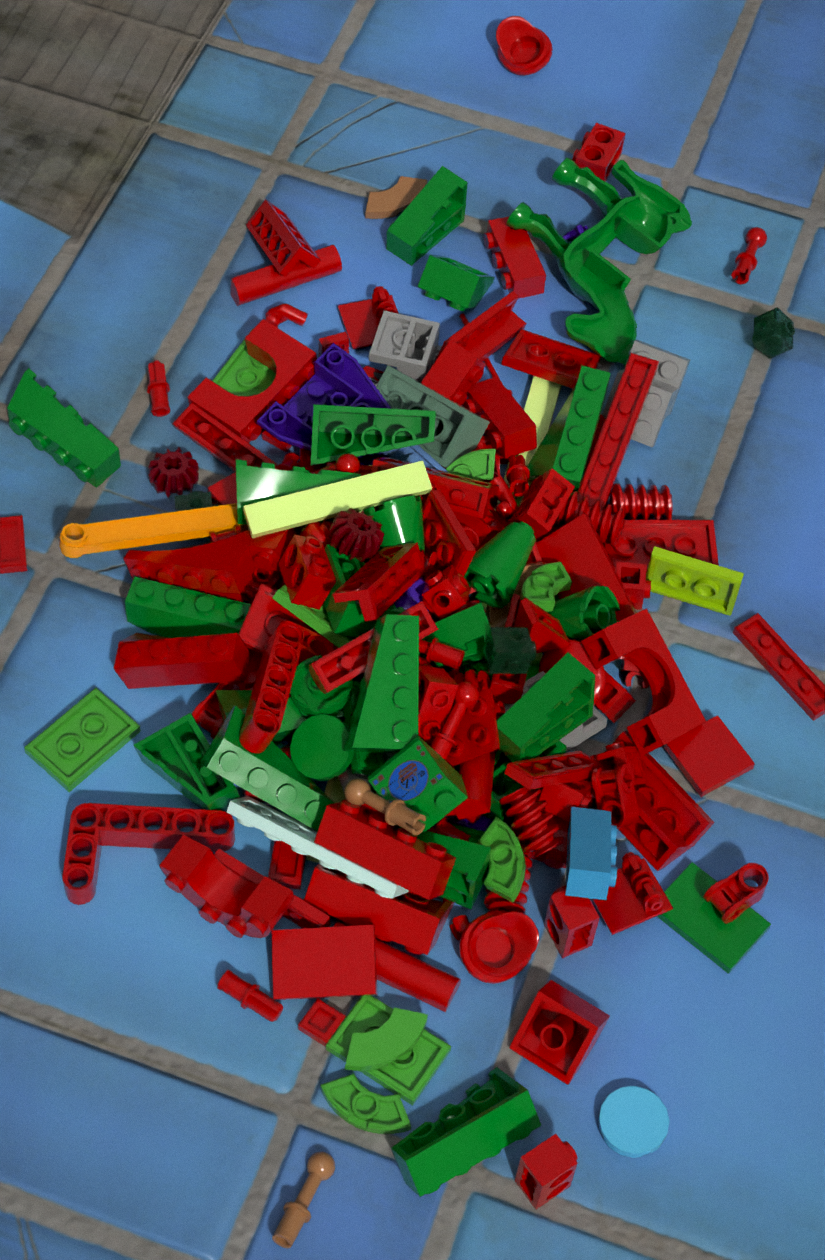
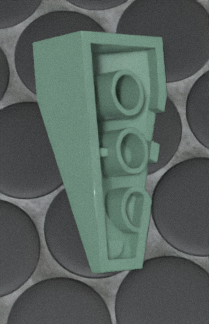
M387 365L376 386L392 409L436 411L434 442L420 444L419 446L443 467H448L461 456L474 450L490 421Z

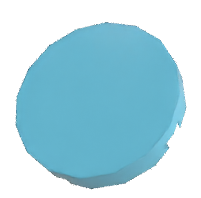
M637 1086L621 1087L610 1093L601 1105L598 1118L599 1131H601L607 1146L618 1154L631 1158L643 1157V1155L658 1150L667 1136L670 1122L667 1108L661 1099L648 1089Z

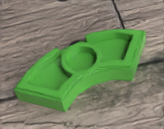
M480 449L467 453L450 464L446 470L449 473L479 481L494 479L496 449Z
M562 562L549 563L533 570L532 574L523 583L520 601L526 597L546 612L553 611L555 606L554 596L559 592L570 590L572 580Z
M495 817L477 842V844L491 847L489 873L484 881V885L488 890L513 903L524 881L525 856L513 830L501 819Z
M394 1007L390 1018L380 1028L367 1033L353 1032L345 1070L367 1071L388 1066V1063L398 1059L405 1053L407 1054L422 1036L428 1020V1014Z
M354 1073L320 1085L321 1092L333 1111L356 1128L378 1134H396L411 1130V1124L399 1094L384 1096L372 1093L359 1083Z

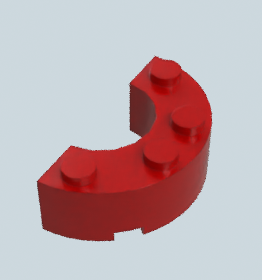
M182 835L159 865L166 876L164 882L170 889L181 893L200 909V916L207 922L215 924L216 921L220 922L231 934L238 938H242L244 935L254 938L267 937L294 900L293 890L264 876L259 884L244 880L225 867L215 857L209 847L185 835Z

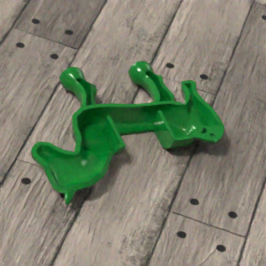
M568 157L558 166L551 179L558 185H570L582 191L598 205L604 218L576 239L568 242L559 234L547 214L534 213L530 206L522 202L512 212L506 225L514 230L525 229L533 237L541 240L552 252L562 276L574 295L582 301L591 303L598 311V313L592 315L572 314L568 316L565 320V329L568 337L584 344L604 360L620 362L625 368L629 358V351L632 349L637 337V323L624 292L631 278L600 254L615 238H618L638 253H655L666 244L672 234L689 229L692 221L688 210L682 202L662 187L636 175L624 160L618 161L612 168V175L632 194L630 197L621 198L614 186L598 178L588 167H579Z

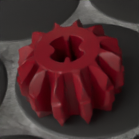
M166 447L165 454L156 452L154 460L150 461L148 466L150 473L149 482L155 486L157 494L165 492L169 498L173 493H177L181 498L183 491L192 493L193 485L198 484L199 466L197 461L193 459L190 451L182 454L180 447L175 452H171Z
M349 508L347 512L341 511L335 517L329 529L330 546L338 548L339 555H347L350 561L354 557L360 562H363L366 558L372 559L383 542L382 524L374 522V516L365 515L363 510L358 513L352 508Z

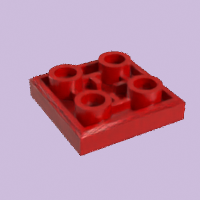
M718 715L670 741L664 747L700 797L752 770L755 765Z

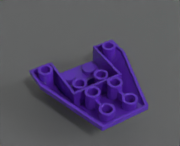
M333 343L314 362L315 374L284 406L276 401L257 420V424L279 441L311 451L314 404L392 408L358 361ZM379 452L358 456L357 458L360 465L369 466L373 465L374 459L381 458L384 454Z

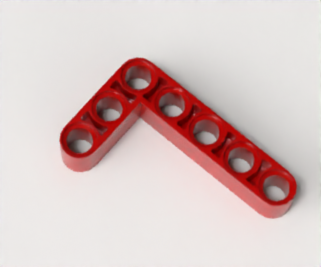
M292 621L280 622L265 645L239 734V741L247 751L255 754L264 752L279 731L297 666L308 658L320 655L324 657L338 649L337 646L324 636Z
M82 803L75 807L70 819L62 875L66 896L70 902L77 905L86 904L94 898L102 846L172 849L182 835H185L209 847L212 852H216L218 849L225 852L235 842L234 819L230 814L221 810ZM86 821L94 822L90 826H81ZM119 823L127 824V826L123 828L114 827ZM151 825L160 826L157 830L147 829ZM184 827L193 828L190 832L180 831ZM216 829L227 830L223 834H216L213 832ZM81 851L90 852L86 856H77V854ZM77 881L86 882V884L81 887L72 886Z

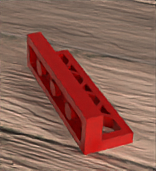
M266 199L246 224V227L277 271L284 277L290 273L299 260L313 269L321 261L288 215ZM272 230L270 237L267 238L269 231ZM280 242L279 249L276 250L277 243ZM291 253V255L285 261L286 255Z
M514 291L510 292L445 340L437 358L450 340L456 342L481 361H484L517 336L520 330H524L527 324L512 311L519 295Z
M381 457L373 460L371 473L411 463L389 457ZM425 467L432 490H441L454 512L481 519L486 518L490 498L498 494L499 485ZM429 493L419 495L423 504H425Z
M418 542L381 549L333 593L335 603L359 600L364 621L377 620L426 572Z

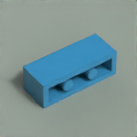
M571 807L567 832L565 896L607 900L609 887H615L617 878V867L615 866L617 857V846H615L617 825H611V811Z

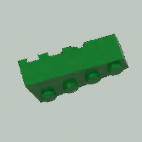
M386 614L377 620L367 657L366 670L359 688L360 693L357 705L353 711L350 723L349 736L346 739L343 751L398 753L418 736L419 616Z

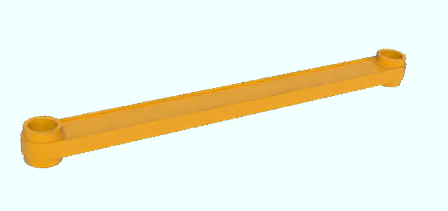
M237 503L88 524L70 523L64 526L60 533L59 547L62 554L66 557L78 558L84 554L209 537L210 532L218 534L234 530V526L240 525L242 532L249 530V527L246 524H238Z

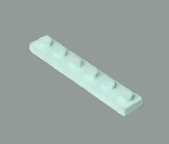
M249 796L230 800L226 813L236 817L238 823L247 827H256L262 830L267 838L274 841H283L291 845V849L301 855H310L318 859L321 866L328 869H337L347 874L346 877L350 881L358 884H367L375 889L376 894L384 898L391 899L409 892V890L315 843L317 831Z

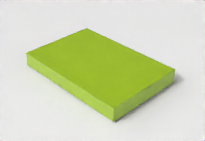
M654 546L646 580H651L650 592L731 616L744 573Z

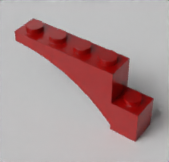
M291 528L252 538L250 530H246L222 540L190 548L162 551L128 550L123 559L132 579L139 577L173 586L241 594L256 568L280 571L278 562L292 540L294 531Z

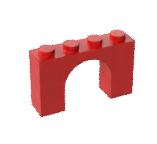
M264 319L245 337L248 355L275 372L276 376L272 384L259 394L237 396L206 377L187 397L189 405L191 403L195 404L248 443L256 440L263 429L257 424V420L276 401L284 406L315 374L314 362L317 360L315 351Z
M647 608L581 641L596 670L615 660L624 659L635 664L647 678L652 691V708L646 717L626 727L641 756L706 722Z

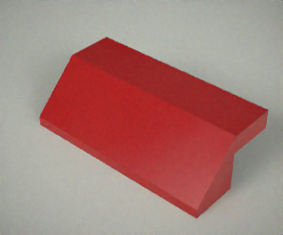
M623 731L612 743L624 742L625 747L636 746L628 731ZM647 753L643 756L640 755L647 784L634 787L639 808L638 819L634 824L619 828V830L657 871H660L693 847L715 822L667 771ZM596 755L590 756L597 761ZM614 760L598 761L603 764L604 770L614 769ZM616 807V815L621 820V810Z

